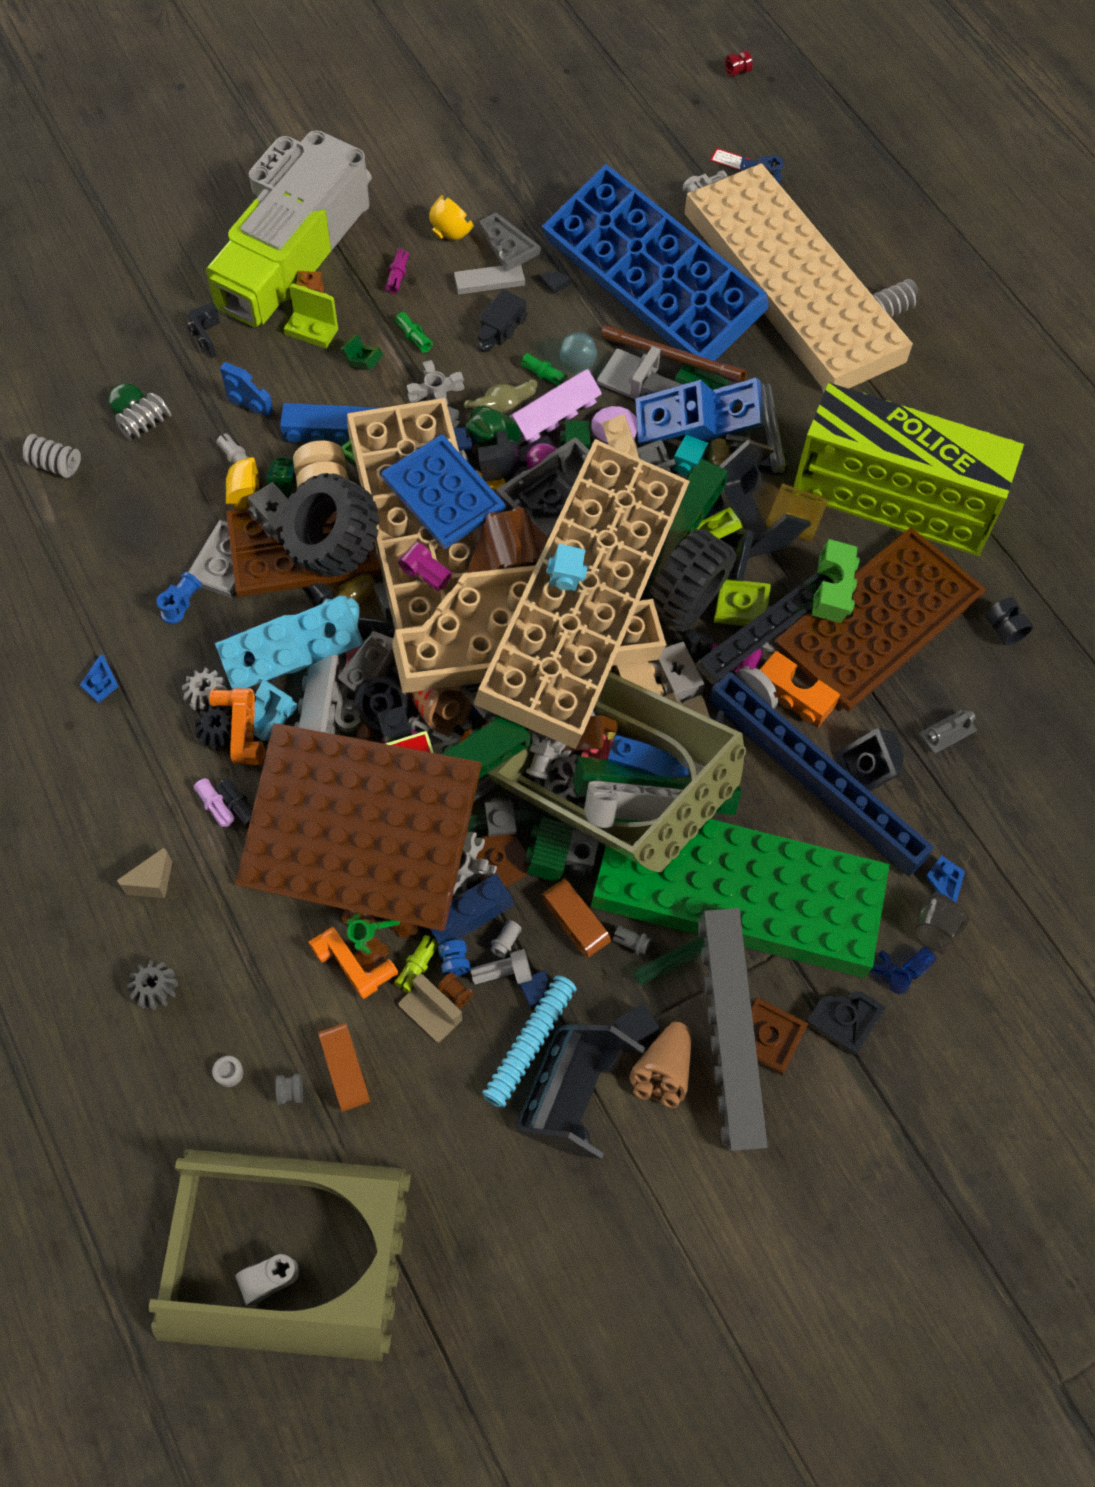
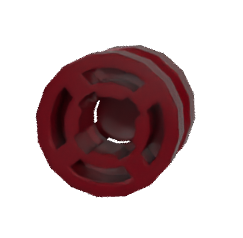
M748 50L740 51L738 55L729 54L725 57V68L730 77L737 76L740 72L748 73L752 71L753 62Z

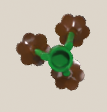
M344 909L345 912L342 915L343 922L349 925L347 929L348 937L355 943V948L358 951L354 957L359 965H362L363 970L367 972L386 961L385 957L389 954L388 946L382 944L379 938L374 937L375 930L391 927L392 930L397 931L401 938H407L410 934H417L420 930L418 925L395 920L374 923L375 918L373 915Z

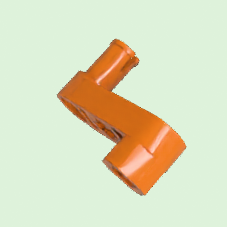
M234 688L233 690L212 689L209 696L211 706H232V762L242 765H262L265 758L263 742L253 741L255 696L253 690L250 688Z
M334 927L329 928L308 942L321 963L331 957L335 958L362 999L367 998L378 990V986L398 975V971L390 959H387L370 972H364Z

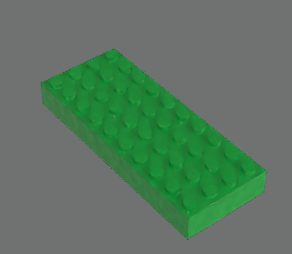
M614 818V821L616 822H644ZM708 819L698 830L697 835L687 842L680 850L679 855L672 859L661 872L649 870L606 846L591 908L699 935L698 919H702L704 911L739 908L745 948L865 978L873 968L890 864Z

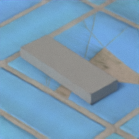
M521 265L509 271H506L503 266L454 272L458 295L525 286Z

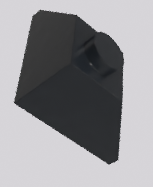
M879 727L836 752L840 766L870 792L898 777L904 759V754L896 734Z

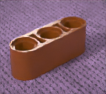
M562 879L540 895L546 908L586 958H589L611 943L610 936L567 880Z
M343 1023L319 1031V1038L341 1111L344 1112L370 1103L347 1024Z

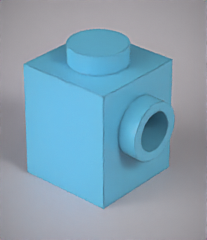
M558 544L554 558L550 557L547 565L546 574H551L549 585L561 590L576 591L579 581L584 582L587 573V566L583 565L585 549Z

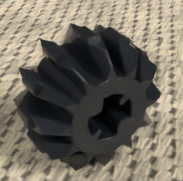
M209 705L208 712L200 711V719L194 720L195 736L200 739L201 745L204 747L210 745V748L215 750L218 745H221L225 749L226 743H231L232 710L230 708L224 710L223 706H218L214 710Z

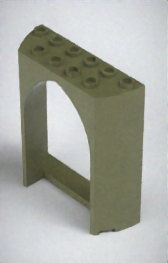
M609 672L593 709L595 716L603 715L617 721L618 731L672 755L692 776V782L658 819L630 823L614 821L612 827H597L588 822L584 809L522 776L521 774L531 765L535 752L530 751L533 742V730L531 729L527 731L530 735V746L490 771L488 775L496 784L645 868L661 872L672 859L679 855L680 850L690 839L697 835L698 830L708 819L714 816L716 810L726 799L731 797L733 791L739 786L744 756L746 754L742 733Z
M185 1150L184 1159L178 1158L175 1169L181 1174L158 1300L150 1299L149 1312L155 1313L151 1329L156 1340L383 1361V1354H389L391 1333H386L387 1321L393 1320L395 1311V1300L391 1296V1289L398 1285L399 1268L397 1263H395V1256L401 1255L403 1235H401V1230H399V1224L405 1223L407 1204H405V1198H403V1191L409 1192L411 1173H406L404 1168ZM200 1176L301 1185L325 1190L340 1197L355 1208L369 1225L375 1239L377 1254L361 1279L338 1298L314 1308L299 1311H274L177 1302Z

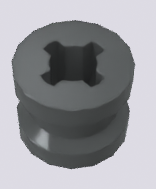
M296 1073L292 1077L276 1076V1099L278 1105H284L287 1101H294L296 1104L303 1102L301 1073Z

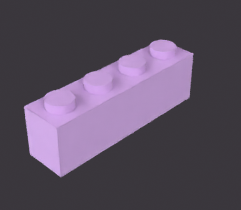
M589 369L578 373L509 416L517 423L520 430V441L518 444L527 441L528 444L534 442L541 437L539 433L544 429L548 433L559 426L558 421L562 418H565L567 421L578 414V408L583 406L584 409H587L596 403L595 398L602 393Z

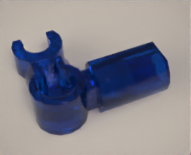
M923 946L903 965V968H900L897 964L893 965L889 954L881 950L878 957L884 964L878 965L874 962L871 971L876 974H882L884 976L883 979L889 984L892 992L904 994L909 990L912 979L917 980L937 961L934 953Z

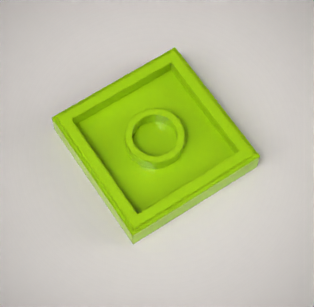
M727 579L718 592L714 623L746 626L768 609L771 584Z

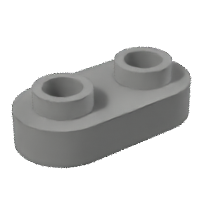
M343 684L338 691L335 720L337 727L341 731L350 733L356 731L362 721L359 718L360 714L357 707L355 708V699H348L350 696H356V693ZM347 719H353V722L346 723L345 721Z

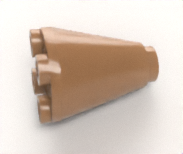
M680 1022L670 1023L634 1065L629 1078L631 1084L635 1087L633 1093L638 1098L643 1100L652 1099L672 1109L677 1108L679 1102L684 1100L688 1088L692 1043L691 1030L688 1026Z

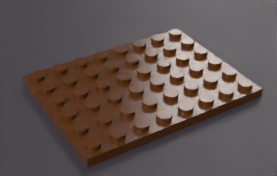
M273 723L235 885L445 931L482 763Z

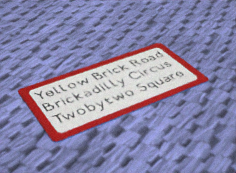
M716 148L710 160L740 170L743 156Z

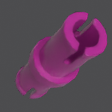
M397 249L395 251L393 262L388 268L389 276L384 288L388 292L390 286H392L391 294L399 292L401 280L406 274L405 266L409 253L405 251L404 257H402L404 249Z

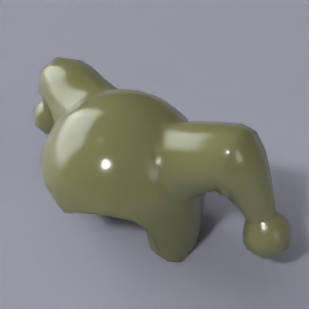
M530 380L516 387L508 384H497L490 387L484 394V397H480L475 401L467 400L464 406L465 409L470 411L477 406L484 405L510 416L522 408V402L534 395L538 385L535 380Z

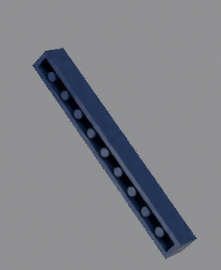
M729 672L712 687L709 703L718 711H725L724 716L903 873L910 877L927 860L934 848L933 845L734 674Z

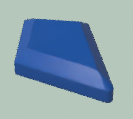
M102 654L80 684L81 688L97 703H100L118 688V684Z
M941 855L927 874L926 879L950 909H954L965 871Z

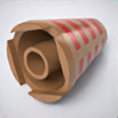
M460 686L408 692L410 702L433 731L441 734H450L456 731L454 727L458 724L462 726L472 709V703L461 692Z

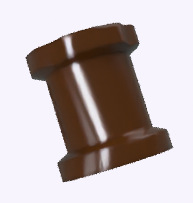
M451 972L444 977L436 988L458 1009H461L471 999L474 991L471 988H465L456 979L457 976Z

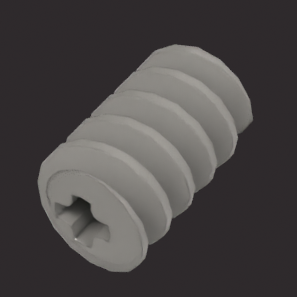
M905 279L903 282L876 292L872 296L892 318L893 315H899L901 312H906L908 308L912 309L916 306L918 288L913 280Z
M149 393L147 394V399H139V404L133 403L131 409H124L123 415L118 413L115 419L121 432L132 442L131 434L140 438L139 429L147 433L146 424L155 428L154 419L156 418L162 423L164 422L162 414L164 413L170 418L171 412L161 397Z
M30 434L23 446V459L25 463L31 466L34 465L39 469L43 468L48 472L51 471L56 475L60 474L65 478L72 476L76 472L81 461V454L78 449H73L72 451L70 446L63 447L61 443L55 444L53 440L46 441L44 437L38 438L35 434Z

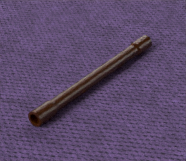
M605 325L601 331L603 339L618 344H625L649 352L653 346L661 349V357L719 375L733 382H743L747 376L745 369L694 355L627 333L624 330Z

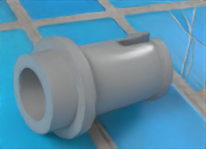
M507 920L497 939L492 940L491 951L501 958L510 955L512 952L511 947L522 931L521 926L514 921Z

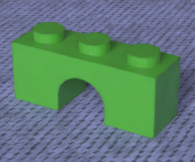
M828 539L820 551L817 573L830 577L834 584L822 582L814 594L812 616L841 623L847 614L850 615L852 613L855 603L852 600V593L857 584L854 573L859 565V558L856 557V546Z

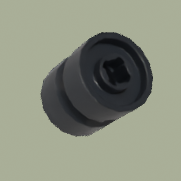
M1013 597L997 602L985 614L991 626L998 629V636L1007 646L1024 639L1034 628L1025 614H1021L1022 609Z

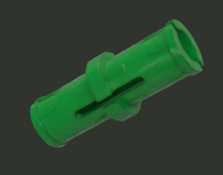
M406 312L399 313L396 316L397 319L394 320L396 325L403 330L405 337L409 341L414 342L422 353L428 352L431 346H433V342L423 333L422 327L419 324H415Z
M526 353L522 359L525 363L521 362V367L537 374V377L541 380L544 378L559 386L566 381L563 378H568L566 373L552 367L550 362H543L530 353Z

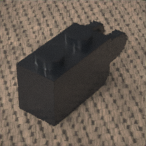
M503 289L480 315L481 328L478 333V349L481 352H489L496 344L501 346L507 339L513 336L515 329L519 324H523L527 318L526 300Z

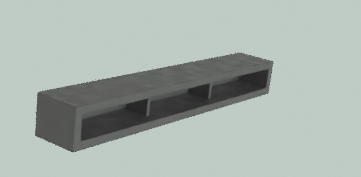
M740 909L704 911L702 919H698V933L700 937L704 936L705 948H701L702 965H707L708 977H704L706 995H711L712 1006L707 1007L709 1024H714L715 1036H711L712 1054H717L718 1066H714V1077L716 1084H721L722 1096L717 1097L719 1114H724L725 1127H721L722 1144L727 1145L728 1151L768 1148Z

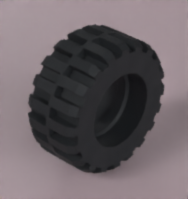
M321 473L318 477L313 476L307 479L306 484L301 483L297 487V492L295 494L292 493L288 500L290 502L288 506L284 507V518L281 519L280 527L283 529L280 536L281 541L285 543L283 547L286 554L299 566L326 577H339L347 574V571H353L358 567V563H363L366 560V554L368 551H372L374 547V538L378 537L377 525L379 524V515L376 514L378 508L376 502L373 501V496L362 486L335 473ZM337 510L335 525L331 533L323 540L325 524L329 517Z
M696 529L693 533L687 535L686 539L682 540L677 549L672 552L667 562H665L649 590L650 593L647 596V600L653 599L658 617L676 630H686L691 627L701 614L706 611L710 603L713 602L715 596L727 580L734 566L733 563L736 560L734 549L705 529Z

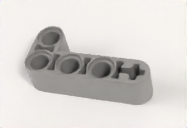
M591 781L588 785L584 812L590 824L602 828L612 827L614 818L650 821L658 819L683 790Z

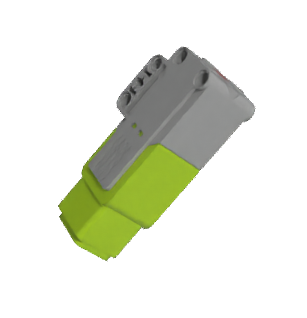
M322 131L309 132L301 142L288 136L279 137L250 169L251 189L258 198L254 200L229 230L228 236L230 241L206 268L213 303L216 308L254 328L263 326L282 301L291 300L289 287L292 283L296 284L298 271L315 272L362 212L369 208L368 184L372 177L366 169L364 152Z

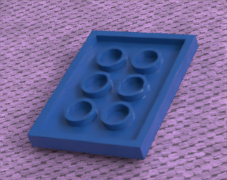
M443 434L381 472V478L444 550L486 522L485 517L489 513H501L505 510L504 502Z

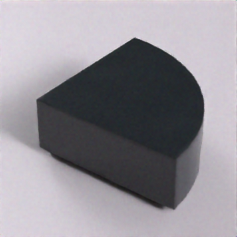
M546 272L540 275L539 281L552 294L571 285V278L563 273Z

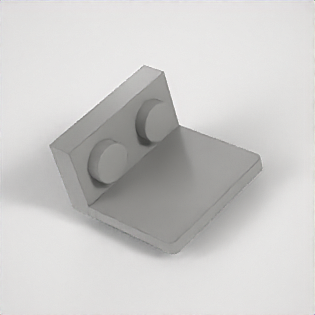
M652 346L648 354H644L642 358L616 349L598 377L597 384L632 399L639 398L641 386L652 372L656 373L659 369L661 349Z

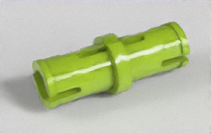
M424 935L414 954L408 956L406 966L397 980L394 981V984L399 989L403 985L404 992L409 993L411 991L413 980L421 972L424 973L428 968L426 964L439 946L435 939L430 943V936Z

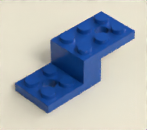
M758 378L715 390L710 389L704 382L698 380L635 398L638 443L642 446L685 434L706 442L725 437L727 434L732 435L764 426L761 381ZM738 403H743L741 411L734 413V407ZM665 411L664 418L661 421H656L659 412Z

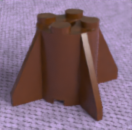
M515 508L512 511L502 513H489L485 517L486 522L483 524L467 573L537 565L549 538L531 521L525 509Z

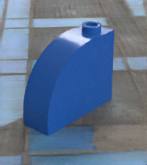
M615 735L608 756L609 762L651 775L675 778L690 777L687 769L667 752L643 742Z

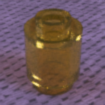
M716 438L708 443V462L720 466L731 456V444L729 441L723 438Z
M359 574L339 586L340 592H338V596H346L347 599L352 597L359 605L374 596L373 585L376 583L370 574Z

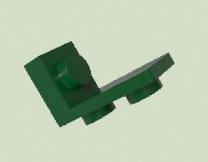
M278 457L275 460H271L267 475V485L273 482L287 499L294 493L293 475L295 469L293 459Z

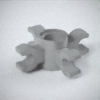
M430 360L423 362L425 383H411L407 385L409 392L407 395L410 403L417 402L426 397L427 400L445 398L448 405L447 392L464 390L462 383L464 378L461 372L453 373L445 378L443 373L435 371L433 361Z
M475 832L466 833L453 899L467 892V883L477 881L481 875L491 877L497 869L494 865H488L489 861L486 859H476L478 852L484 847L485 839L475 838Z

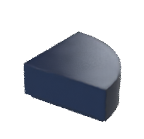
M545 970L532 975L531 981L519 984L530 1009L539 1004L540 999L544 997V993L547 990L548 980Z

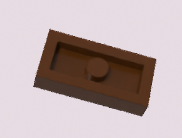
M603 715L590 716L576 749L566 745L562 751L602 749L604 733L616 732L617 721Z

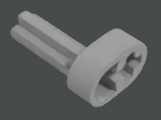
M525 949L511 952V957L470 968L474 984L515 974L518 984L531 981L532 976Z

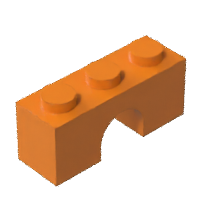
M775 651L760 669L773 683L776 690L774 693L775 698L778 697V701L783 707L793 710L806 723L813 724L818 728L836 707L840 694L820 680L809 689L796 687L791 680L794 677L797 664Z

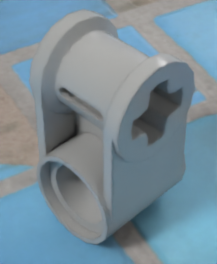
M278 1254L237 1273L235 1277L246 1306L263 1301L273 1293L293 1284L299 1276V1266L289 1256ZM281 1263L285 1264L286 1266H290V1268L286 1270L287 1276L282 1277L279 1274H277V1272L281 1270Z

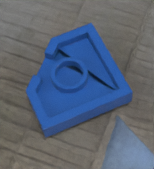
M224 362L220 371L228 400L235 405L249 408L254 413H260L269 417L273 407L267 391L264 388L259 390L251 382L253 377L246 370Z

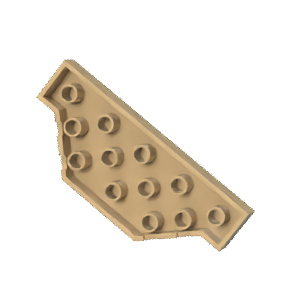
M536 565L464 573L453 590L447 594L437 607L435 613L422 627L395 630L392 647L402 692L407 693L482 683ZM653 599L638 602L612 666L653 661L660 658L666 643Z

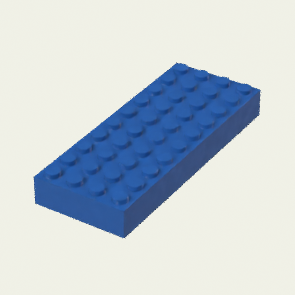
M607 164L542 226L549 243L676 349L715 361L769 308L766 292Z

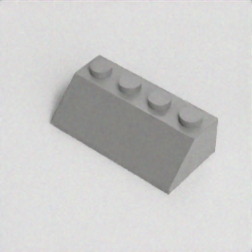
M331 655L310 665L308 675L303 676L302 691H305L304 699H299L298 714H301L300 722L295 723V727L335 734V712L338 691L343 684L337 678L341 671L338 655Z

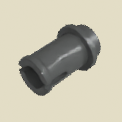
M621 925L618 926L615 932L617 936L613 937L614 943L635 950L637 955L639 953L645 954L651 941L650 938H647V934L643 933L640 935Z

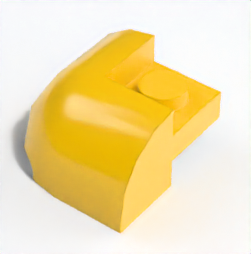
M247 457L238 460L229 468L226 477V504H232L233 508L237 509L249 508L248 496L259 491V474L255 459Z

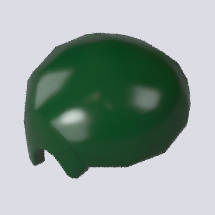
M121 383L110 391L108 404L115 416L118 413L123 415L124 409H131L133 403L139 404V399L145 397L137 386L131 383Z

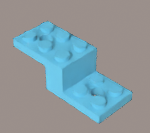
M346 596L338 597L297 615L281 616L215 643L232 690L234 688H250L262 683L263 679L268 681L283 674L298 672L331 655H341L364 644ZM329 622L333 623L336 627V633L331 638L324 631L326 624ZM248 651L253 653L255 657V662L252 666H248L244 662V655Z

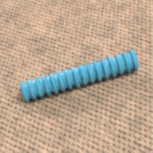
M555 976L553 978L554 983H550V990L545 991V998H541L539 1001L541 1005L535 1007L536 1013L530 1015L531 1020L525 1023L526 1028H522V1035L517 1036V1043L512 1044L511 1048L513 1050L507 1052L508 1058L502 1060L503 1066L497 1068L498 1074H493V1082H488L487 1084L488 1090H483L484 1098L491 1104L503 1108L506 1106L505 1100L511 1098L510 1092H514L516 1089L515 1084H519L521 1081L519 1077L525 1075L524 1069L530 1067L529 1061H533L535 1059L534 1053H538L540 1050L538 1046L544 1044L543 1038L549 1036L548 1030L550 1031L554 1028L553 1023H557V1016L562 1015V1008L567 1007L568 1003L566 1001L571 1000V993H575L577 990L574 983L563 976Z

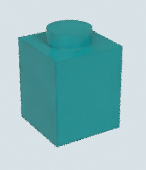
M686 435L674 456L676 464L673 465L672 470L687 476L692 466L696 467L701 459L705 460L708 443Z

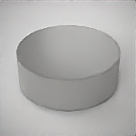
M224 1056L215 1062L212 1074L219 1085L232 1087L241 1081L243 1067L237 1058Z

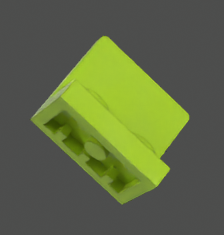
M292 283L289 288L294 313L284 327L285 335L327 349L338 331L334 298L326 293H320L305 286Z

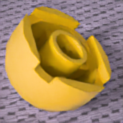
M441 195L430 209L429 219L434 227L432 232L439 239L444 237L450 241H457L467 235L474 226L471 220L469 223L466 222L464 219L466 213L449 198L444 201V195Z

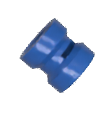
M451 940L438 946L439 956L443 958V964L441 965L443 976H447L451 972L456 976H461L470 971L469 960L465 958V953L467 952L465 941Z

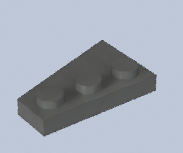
M494 213L479 221L480 231L506 271L540 254L541 246L498 213Z

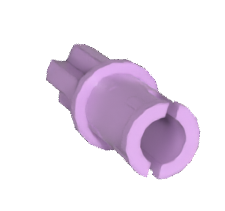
M209 779L199 780L194 785V790L205 803V810L212 813L221 827L230 826L234 822V816L225 805L223 796L218 795Z

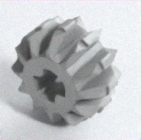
M206 667L203 673L199 674L195 670L194 677L186 676L187 684L182 685L185 703L190 704L191 709L194 711L200 708L205 713L209 705L211 706L209 701L211 690H227L225 679L220 677L216 670L210 673Z

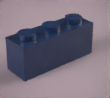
M496 873L451 901L445 931L431 928L430 930L439 944L451 940H459L512 907L514 902Z

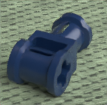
M776 155L760 156L759 161L742 157L739 172L762 163L780 184L782 180L780 171L784 165L782 158Z

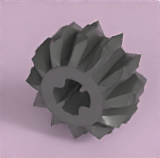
M150 960L147 968H144L142 964H138V970L140 971L138 974L130 973L129 977L133 982L127 984V989L132 992L130 994L131 1000L138 1002L140 1008L144 1009L149 1005L151 1010H156L157 1004L160 1002L163 1006H167V997L175 998L176 994L172 990L178 986L177 980L173 978L175 972L173 969H167V965L161 961L156 966L155 962ZM154 982L156 986L151 989L149 985Z

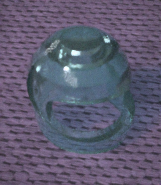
M583 332L570 333L563 340L560 349V359L563 367L575 374L586 369L590 370L597 358V349L590 335Z

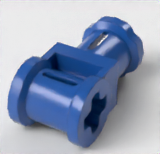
M183 573L176 587L170 585L165 592L158 596L157 605L162 610L161 617L164 622L168 624L179 623L184 618V612L190 606L189 598L196 590H200L202 587L201 582L191 573Z

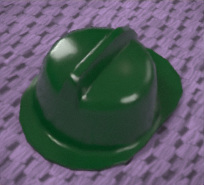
M484 405L477 406L472 411L470 421L465 427L472 440L482 446L498 445L497 431L507 430L508 439H513V442L517 443L520 441V430L517 423L511 417Z

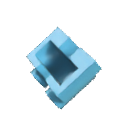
M263 679L255 694L254 735L262 741L270 739L273 723L284 725L287 719L296 711L297 703L292 700V697Z

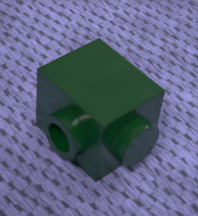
M565 421V431H560V446L576 437L590 450L589 421Z

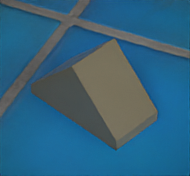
M163 848L118 879L117 882L126 895L165 898L173 862L166 849Z

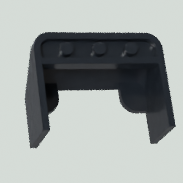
M749 439L719 466L728 470L726 487L712 506L710 512L713 516L730 507L741 522L742 528L740 529L754 532L748 559L783 549L811 525L809 520L784 514L769 528L767 527L752 493L761 483V473L757 466L774 452V449Z
M564 1024L560 1026L552 1035L517 1121L518 1131L529 1138L568 1154L602 1159L604 1153L589 1144L590 1132L587 1128L580 1125L600 1073H609L617 1069L621 1063L623 1052L643 1053L645 1047L613 1025Z

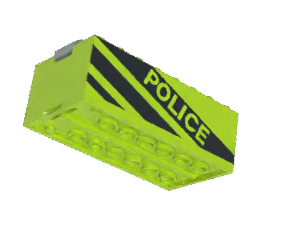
M828 382L807 434L792 495L903 532L912 527L927 540L980 556L1007 499L1024 444Z

